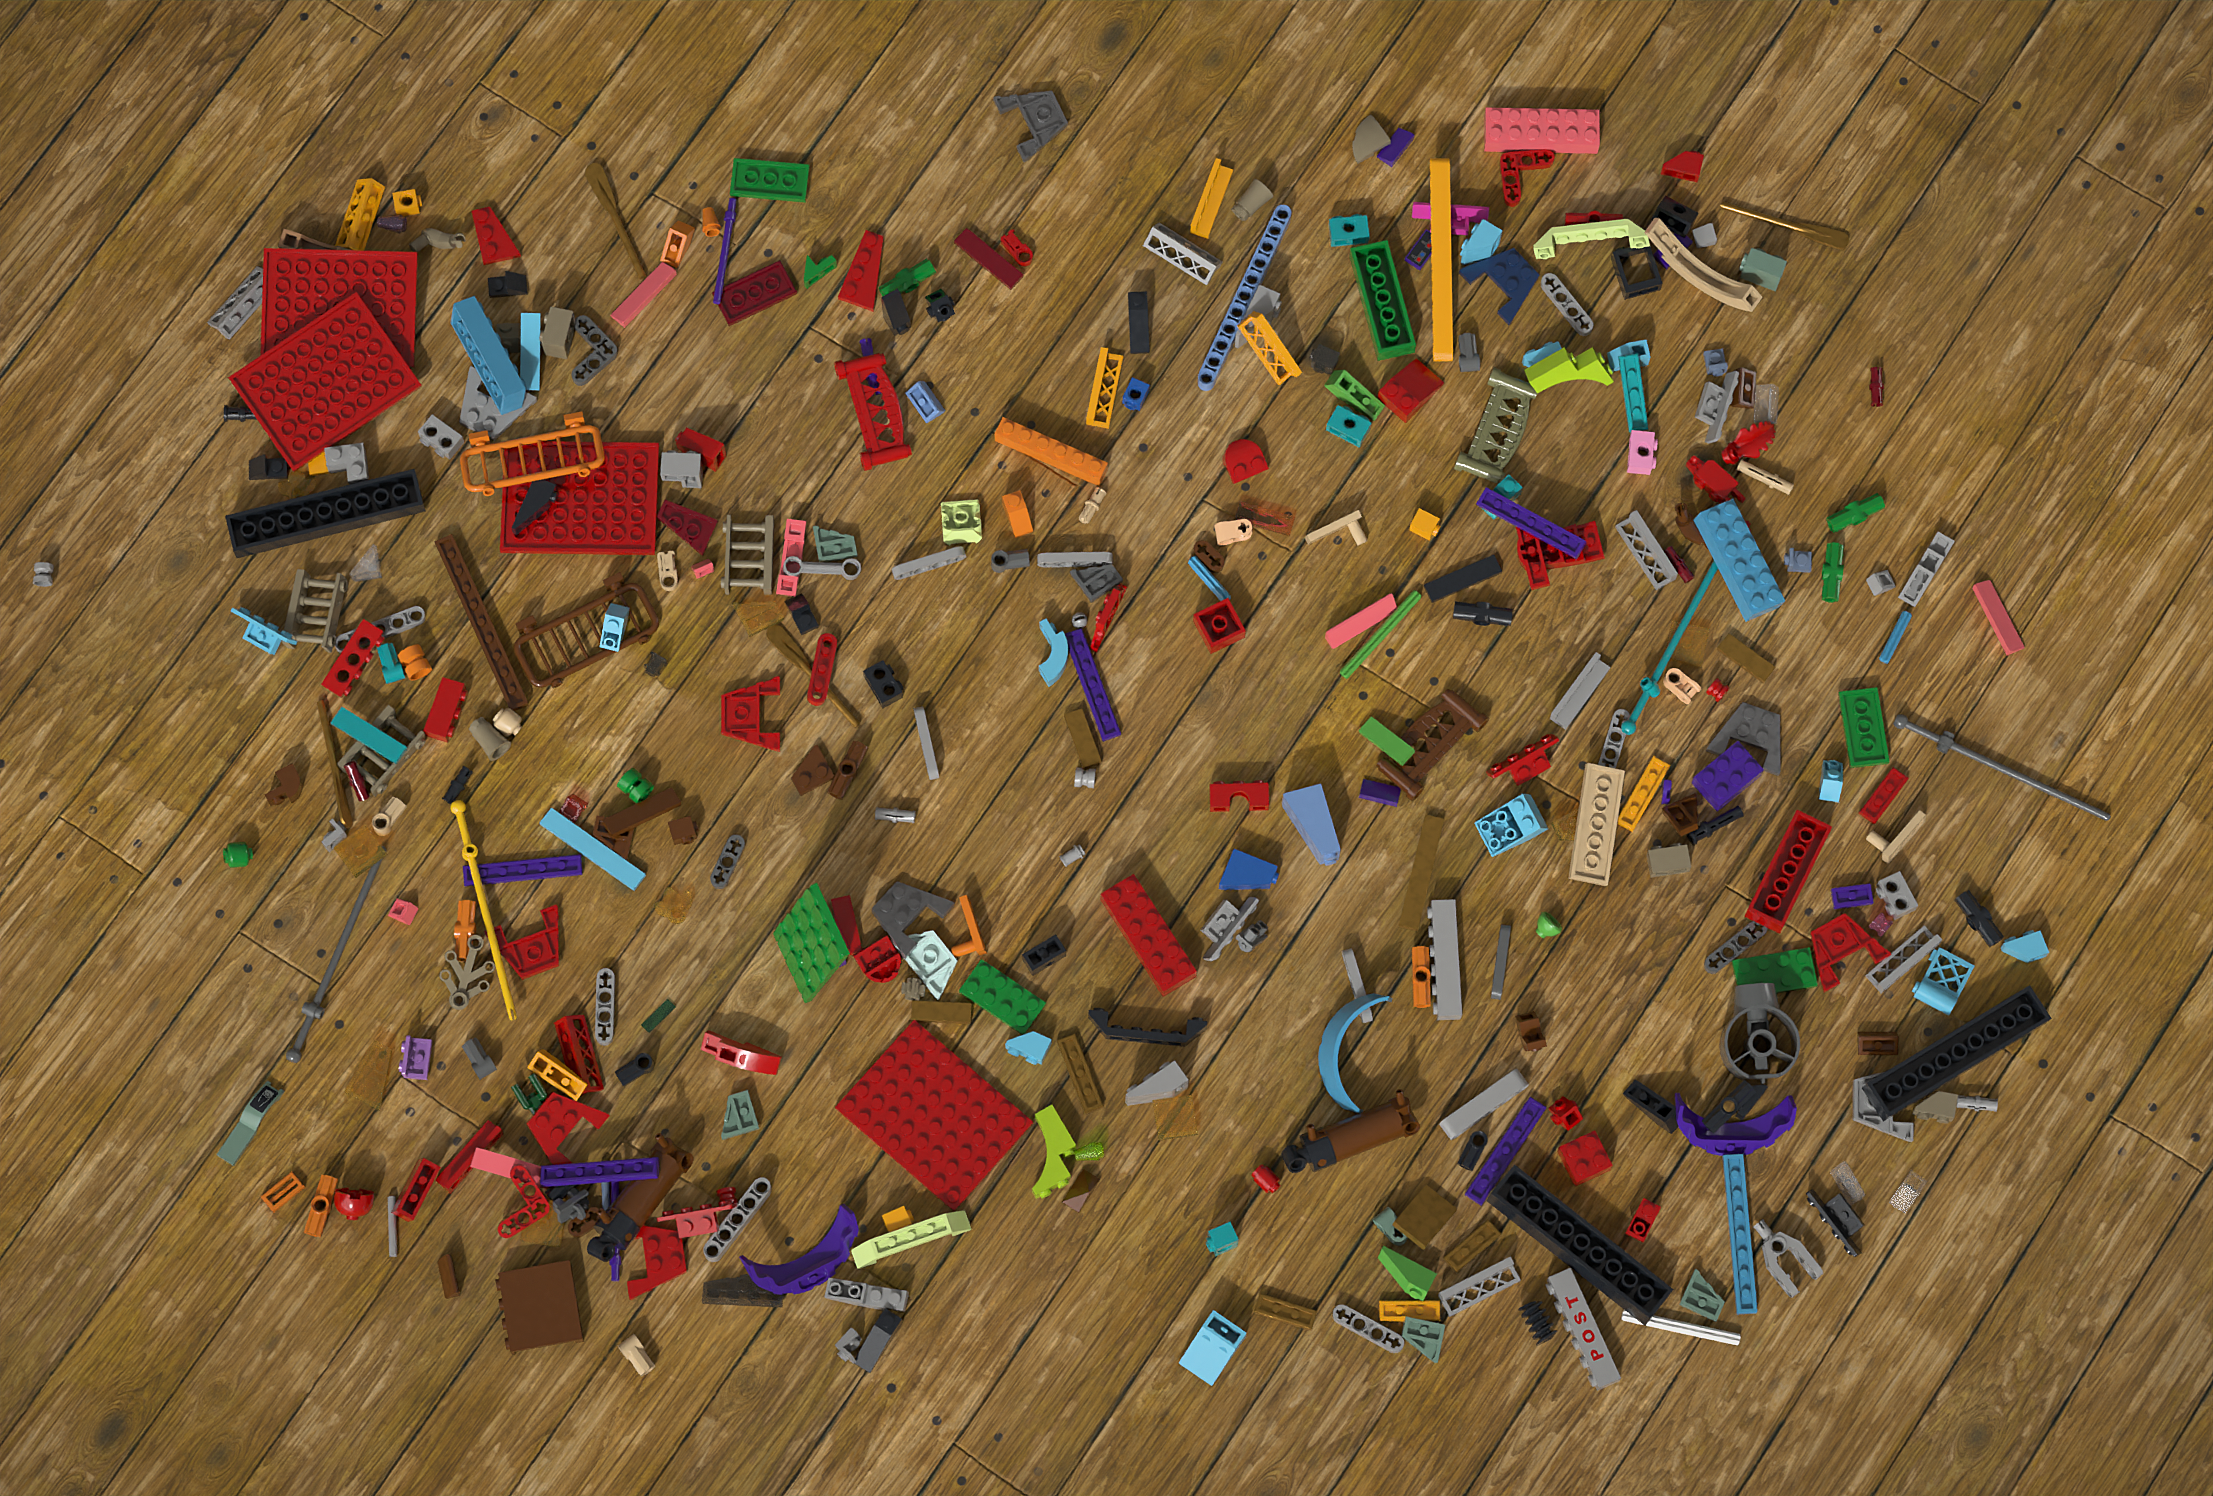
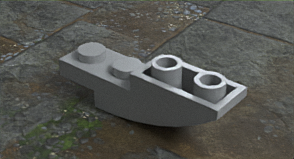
M828 1278L825 1298L878 1310L886 1308L887 1310L905 1312L909 1292L904 1290L871 1286L867 1283Z

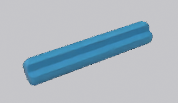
M1193 556L1188 560L1190 567L1220 601L1226 598L1231 599V595L1197 556Z
M1907 611L1901 613L1879 657L1881 662L1889 663L1912 617L1911 613Z

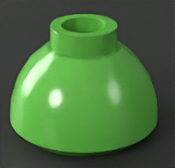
M1542 912L1539 915L1537 921L1538 928L1535 931L1540 937H1552L1562 932V926L1551 914Z

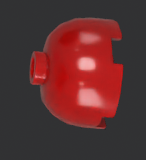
M349 1187L337 1188L334 1194V1205L342 1215H346V1219L358 1220L360 1216H365L372 1209L375 1199L374 1192L359 1188V1190H349Z

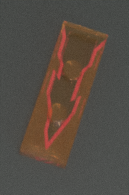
M1239 501L1234 521L1247 519L1254 527L1290 537L1295 517Z

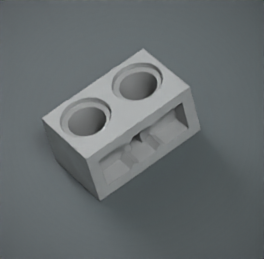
M431 415L418 431L419 440L427 447L432 446L440 457H447L449 460L464 443L462 435L434 415ZM431 430L437 431L434 436L428 435ZM446 441L452 442L449 447L443 446Z
M1900 871L1877 883V895L1880 899L1883 898L1886 903L1885 909L1894 920L1915 911L1918 907ZM1892 884L1896 891H1889L1886 885ZM1895 902H1902L1905 908L1899 909Z

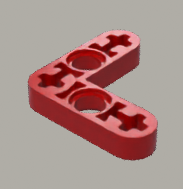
M1551 150L1507 152L1500 157L1503 199L1506 205L1514 207L1520 203L1521 189L1518 171L1550 168L1555 158ZM1544 155L1549 158L1548 162H1545L1543 159ZM1528 156L1532 159V163L1524 164L1522 158ZM1506 159L1511 161L1510 170H1507ZM1511 175L1516 181L1509 184L1505 181V177ZM1510 189H1513L1514 201L1508 198L1510 196Z
M516 1164L511 1168L510 1177L527 1205L499 1222L498 1233L503 1238L514 1236L544 1217L550 1210L547 1198L528 1169L522 1164ZM516 1169L524 1171L522 1175L525 1180L527 1178L530 1179L524 1182L522 1186L519 1185V1183H522L520 1177H514ZM527 1185H532L535 1187L536 1192L528 1196L525 1194L524 1188ZM538 1202L540 1204L545 1203V1211L538 1210L534 1212L536 1217L533 1218L532 1212L528 1208L531 1207L533 1211L537 1208ZM522 1212L527 1213L530 1217L526 1223H521L518 1220V1215ZM514 1218L519 1228L516 1229L514 1225L510 1228V1233L502 1232L503 1224L511 1225L513 1223L511 1219Z

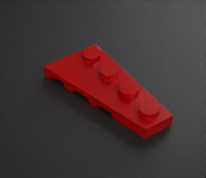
M865 230L839 292V300L874 312L884 240L882 235Z

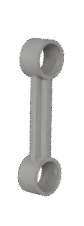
M791 556L783 564L784 574L796 577L801 573L842 575L847 580H854L861 571L860 563L852 558L845 560L843 563L802 562L798 557ZM790 561H795L800 565V569L797 573H790L786 569V564ZM848 563L855 564L858 572L855 575H848L844 571V566Z

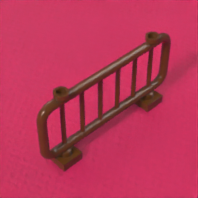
M618 572L603 580L607 592L612 591L536 629L537 623L533 615L515 623L519 634L524 633V635L515 641L514 652L529 682L539 688L549 685L552 688H556L563 684L561 679L616 653L617 651L602 648V651L589 657L570 620L585 614L600 643L601 637L588 611L602 605L604 611L607 612L608 608L605 603L618 596L623 605L629 608L622 595L628 591H636L652 624L649 628L641 631L629 608L628 615L638 633L625 640L622 639L619 651L636 642H639L640 645L649 642V636L655 633L659 627V618L644 589L636 583H628L622 586L624 578L621 572ZM567 622L586 658L574 665H571L553 631V628ZM547 631H550L568 668L556 674L553 673L535 638ZM531 639L550 674V677L544 680H538L535 677L521 649L522 644Z

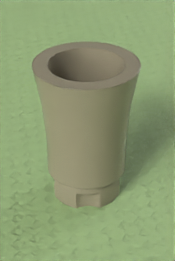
M1254 179L1231 210L1240 220L1246 221L1274 196L1262 182Z
M483 717L476 719L470 725L469 730L472 736L483 748L490 761L499 759L509 750L511 742L503 737Z

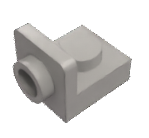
M333 819L329 822L335 830L328 832L322 841L323 846L328 852H331L347 838L344 832L347 829L340 821L336 823Z
M850 1328L835 1346L839 1350L837 1354L845 1362L849 1360L854 1364L856 1360L850 1352L859 1346L862 1339L853 1328Z

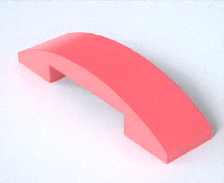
M787 519L776 594L796 596L799 576L785 575L783 564L791 556L798 557L802 561L806 521ZM790 561L786 564V569L790 573H797L800 565L795 561Z
M476 1147L470 1167L511 1178V1168L516 1164H522L528 1169L540 1188H548L540 1185L541 1166ZM515 1170L514 1177L519 1176L522 1182L530 1180L529 1178L526 1180L523 1178V1170Z

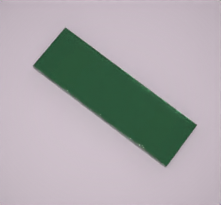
M667 999L641 1026L650 1033L676 1006Z

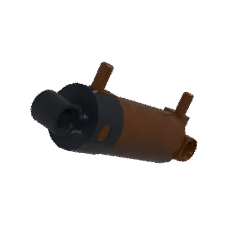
M1398 1089L1395 1092L1396 1097L1374 1108L1315 1129L1313 1124H1308L1306 1126L1307 1133L1299 1136L1301 1147L1296 1145L1287 1146L1282 1151L1281 1157L1291 1173L1302 1171L1307 1163L1315 1173L1335 1165L1337 1162L1401 1137L1406 1138L1414 1135L1419 1131L1420 1124L1411 1110L1409 1099L1404 1096L1402 1089Z
M662 1133L655 1135V1139L658 1142L653 1146L651 1154L647 1157L659 1158V1178L630 1180L610 1207L606 1210L603 1208L598 1209L597 1214L600 1218L595 1223L594 1229L600 1236L593 1237L588 1243L587 1252L591 1256L603 1262H608L615 1254V1247L626 1250L678 1179L692 1166L694 1161L693 1155L677 1147L670 1138H665Z

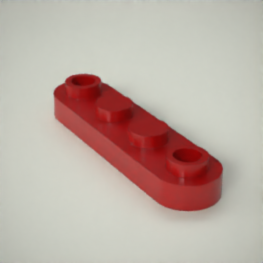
M830 633L822 634L816 646L807 692V700L814 706L822 705L826 701L837 647V639ZM827 643L830 647H825L823 644ZM818 695L820 698L815 699L813 696Z

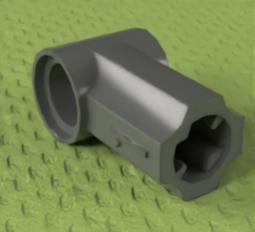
M1464 333L1459 335L1460 372L1480 371L1479 354H1477L1475 334Z
M1027 549L1008 552L998 550L991 557V568L997 573H1002L1008 569L1030 566ZM1002 559L1005 563L999 565L995 563V560Z
M477 1038L470 1039L462 1045L463 1050L472 1063V1068L480 1080L497 1070Z

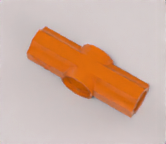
M462 900L458 903L457 922H455L454 937L456 939V959L461 962H466L469 952L468 938L471 935H476V902L471 900Z
M1425 946L1412 947L1413 1007L1417 1008L1431 1006L1429 947ZM1423 973L1426 976V980L1419 981L1416 975Z
M321 1175L315 1197L311 1201V1210L304 1229L305 1234L314 1237L322 1236L327 1216L331 1212V1203L339 1181L337 1178ZM319 1202L326 1203V1207L323 1210L316 1209Z

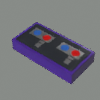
M1427 229L1405 257L1407 263L1420 271L1431 257V233Z

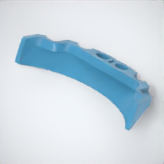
M1373 993L1354 999L1343 1006L1332 1017L1322 1035V1043L1319 1046L1318 1055L1321 1078L1330 1096L1345 1110L1356 1113L1364 1111L1351 1101L1340 1080L1338 1053L1343 1035L1350 1023L1362 1011L1382 1001L1392 1002L1393 998Z

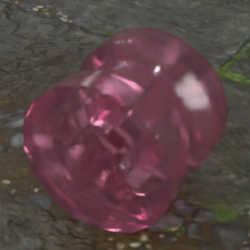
M1881 912L1869 925V928L1875 929L1878 936L1882 937L1894 922L1887 920Z

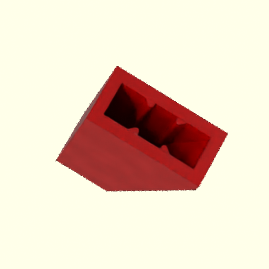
M686 427L684 432L681 431L676 437L675 441L678 450L683 453L695 451L701 454L703 465L717 472L726 458L723 443Z

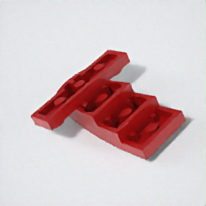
M1596 521L1577 526L1573 524L1563 528L1587 542L1577 559L1516 527L1519 538L1517 541V558L1520 565L1527 571L1531 590L1551 586L1547 569L1574 566L1605 559Z

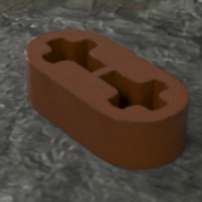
M1203 540L1196 542L1193 548L1194 555L1211 572L1218 573L1222 571L1225 563L1223 556L1208 542ZM1198 547H1200V548L1206 547L1205 552H1206L1208 555H1206L1204 552L1198 553V552H1199V548H1198ZM1210 558H1212L1214 561L1219 560L1220 566L1218 567L1217 565H1215L1213 567L1212 560Z
M591 1207L585 1211L586 1218L583 1220L575 1217L569 1222L568 1231L572 1237L580 1238L594 1229L597 1221H586L591 1218L590 1214L592 1212L597 1214L598 1208ZM582 1223H585L583 1226L580 1227L581 1232H572V1230L574 1229V1224H577L579 1226Z

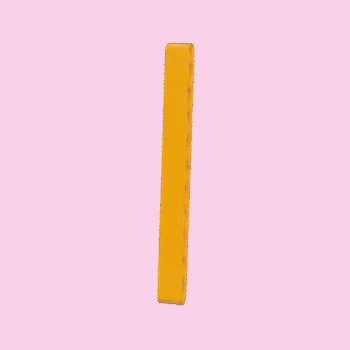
M1430 158L1433 362L1453 361L1450 159Z

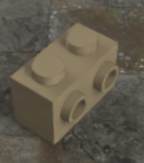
M1675 843L1667 848L1655 846L1647 852L1650 878L1686 873L1691 869L1687 845Z

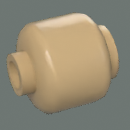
M501 708L493 718V726L501 734L508 737L511 734L516 735L522 728L520 725L522 719L512 709L506 708L504 710Z

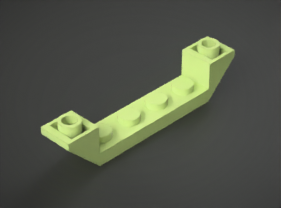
M1629 219L1552 227L1533 246L1536 259H1548L1555 257L1554 244L1585 242L1596 239L1603 240L1614 237L1622 238L1624 236H1629L1631 248L1650 246L1649 237L1644 233L1645 230Z
M965 1210L945 1213L870 1239L852 1249L851 1252L857 1269L877 1263V1259L949 1234L955 1236L970 1231L971 1226Z

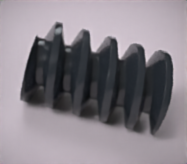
M1533 1301L1518 1309V1311H1524L1521 1315L1522 1318H1528L1525 1321V1325H1532L1528 1331L1530 1333L1536 1332L1532 1336L1533 1340L1539 1339L1536 1346L1551 1340L1558 1332L1557 1330H1550L1554 1323L1546 1322L1550 1315L1543 1316L1546 1308H1539L1543 1303L1542 1301Z

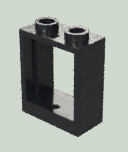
M1650 246L1643 248L1620 247L1612 252L1611 261L1624 300L1661 290L1663 283ZM1645 253L1653 279L1628 285L1620 259Z

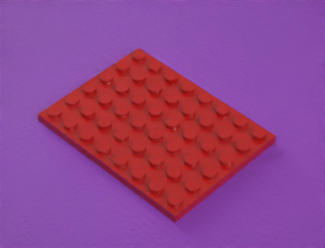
M264 248L260 356L357 292L407 365L415 368L418 252Z
M357 292L228 377L293 472L324 453V448L333 447L422 387Z
M542 441L546 471L561 468L557 441ZM561 441L565 467L580 464L577 442ZM581 442L584 463L595 461L597 454L594 442ZM602 442L605 455L604 462L598 468L590 470L588 476L581 477L577 472L543 479L556 484L557 492H559L557 501L555 503L552 502L551 507L518 535L513 534L511 527L532 482L503 487L500 553L655 555L659 443ZM538 444L522 445L527 474L542 472ZM518 446L504 449L508 478L522 476L523 471Z
M916 1020L911 1022L835 1106V1109L953 1212L959 1208L1034 1124L1031 1119Z

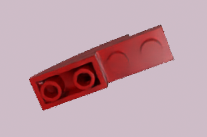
M710 1030L705 1032L701 1050L714 1055L715 1060L745 1070L770 1075H777L782 1058L780 1055L746 1042L742 1044Z

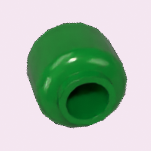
M243 841L228 843L226 848H223L224 863H227L230 868L246 867L249 864V860L253 859L252 848H248L246 842Z

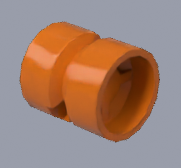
M419 644L409 646L398 654V658L402 666L406 667L405 672L411 681L423 678L432 671L428 659L423 658L425 653Z

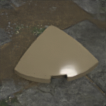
M1372 115L1365 118L1355 131L1356 135L1352 143L1353 155L1357 164L1374 156V152L1391 144V140Z

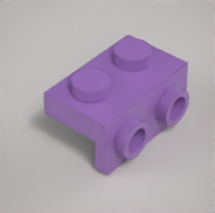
M406 1035V1041H402L401 1047L404 1057L399 1062V1072H402L404 1078L428 1080L432 1040L412 1038Z

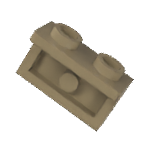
M521 323L497 324L496 332L500 336L503 348H506L508 353H521Z

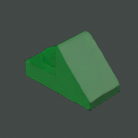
M807 255L804 272V286L806 289L837 268L836 259L832 255L828 258H822L817 266Z

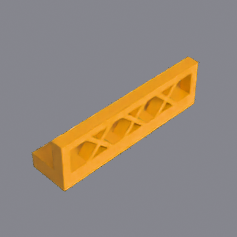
M1215 159L1191 223L1190 233L1206 239L1210 236L1233 174V169L1221 166V159Z
M372 178L357 180L335 246L364 251L385 186Z
M1253 311L1237 325L1278 385H1281L1290 376L1298 377L1302 373L1262 313ZM1250 321L1254 324L1253 333H1248L1244 328ZM1257 336L1264 338L1263 348L1256 345ZM1267 351H1273L1275 354L1274 362L1267 361ZM1277 366H1283L1286 370V373L1280 378L1276 374Z
M1101 347L1086 417V425L1109 429L1123 362L1122 355L1108 353V348ZM1107 359L1118 360L1117 367L1110 370L1106 365ZM1110 375L1114 380V384L1106 388L1103 379ZM1107 393L1111 400L1103 406L1099 398ZM1101 411L1107 416L1106 423L1095 421L1096 415Z

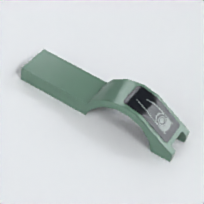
M269 1081L249 1101L239 1122L216 1154L232 1166L236 1165L257 1134L258 1127L267 1111L275 1102L280 1100L285 1092L282 1089L278 1091L270 1086L272 1083Z

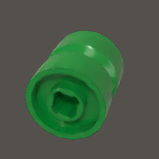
M635 768L629 769L617 783V787L623 793H629V798L636 804L644 801L654 789V785L646 778L642 779V774Z

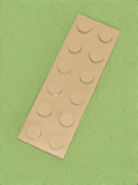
M1591 763L1585 764L1568 879L1602 886L1608 885L1624 770Z

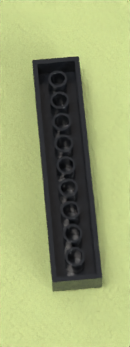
M411 469L226 515L225 518L233 552L236 558H241L426 512L416 471Z
M2029 985L1869 1081L1862 1087V1090L1884 1122L2045 1025L2052 1018Z
M1515 1164L1490 1193L1487 1199L1488 1203L1644 1326L1647 1325L1674 1290Z

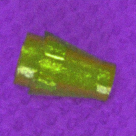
M1094 1141L1074 1150L1076 1161H1100V1158L1105 1157L1101 1142L1097 1143Z

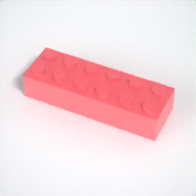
M1485 109L1484 151L1517 152L1549 149L1553 153H1598L1600 146L1599 110Z

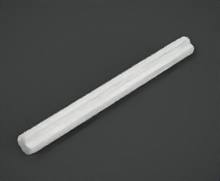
M1623 1310V1321L1643 1325L1627 1311ZM1655 1315L1646 1325L1733 1345H1738L1741 1338L1740 1334Z

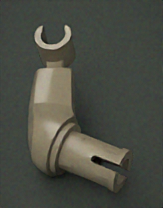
M426 228L422 230L421 236L409 243V247L413 252H419L428 244L440 249L461 248L463 246L461 241L465 242L466 239L462 233L453 235L433 228Z

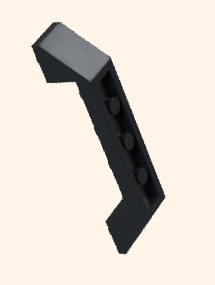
M1093 1008V1010L1088 1012L1089 1020L1105 1039L1185 1047L1207 1030V1021H1203L1204 1019L1199 1017H1193L1192 1020L1188 1019L1186 1035H1183L1180 1031L1162 1033L1163 1031L1160 1029L1143 1031V1028L1131 1027V1029H1123V1026L1120 1025L1107 1027L1108 1012L1105 1009Z

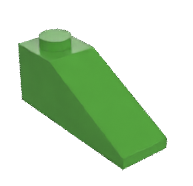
M1335 370L1324 384L1337 398L1373 421L1376 420L1385 407L1381 401L1346 370Z
M1383 1246L1378 1256L1380 1262L1406 1293L1415 1299L1423 1301L1437 1273Z

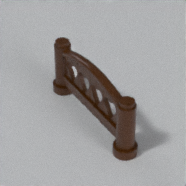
M1449 688L1441 696L1443 702L1421 715L1400 738L1411 747L1413 744H1417L1419 738L1425 740L1429 753L1415 751L1412 756L1416 767L1402 766L1391 757L1389 759L1381 758L1376 765L1378 770L1404 791L1406 797L1412 802L1424 790L1425 787L1420 781L1470 728L1479 732L1490 719L1485 713L1478 712L1454 690ZM1444 711H1450L1454 725L1439 723L1437 719L1443 716ZM1435 724L1439 728L1442 739L1426 737L1424 733L1430 730L1431 725Z

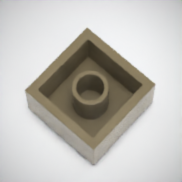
M550 307L549 313L546 312L544 318L545 330H541L539 338L545 355L568 359L575 332L574 325L576 321L573 311Z

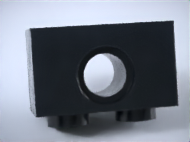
M1665 195L1651 221L1654 218H1660L1670 231L1685 238L1693 227L1699 213Z

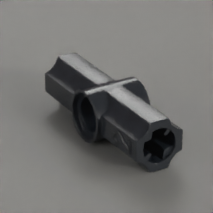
M1455 601L1453 619L1473 621L1474 624L1488 626L1490 624L1511 626L1513 609L1495 607L1487 602L1472 604Z
M1969 890L1955 898L1954 901L1966 915L1969 926L1974 931H1978L1989 947L1994 946L2004 938L1993 923L1989 911L1978 903Z
M1744 1080L1701 1122L1714 1134L1757 1092ZM1732 1102L1735 1105V1109L1732 1112L1725 1111L1723 1108L1724 1103Z

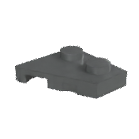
M1112 564L1070 571V575L1091 603L1123 582L1122 577Z

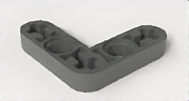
M584 315L575 319V330L595 351L575 367L571 373L573 382L579 386L587 384L610 364L618 354L616 345L590 318ZM580 322L586 323L587 328L590 330L588 333L584 327L580 328ZM599 334L601 340L596 343L592 342L591 336ZM605 344L609 350L612 348V354H605V348L602 345ZM591 360H598L600 365L597 368L590 367L589 363ZM577 373L583 374L584 379H577Z

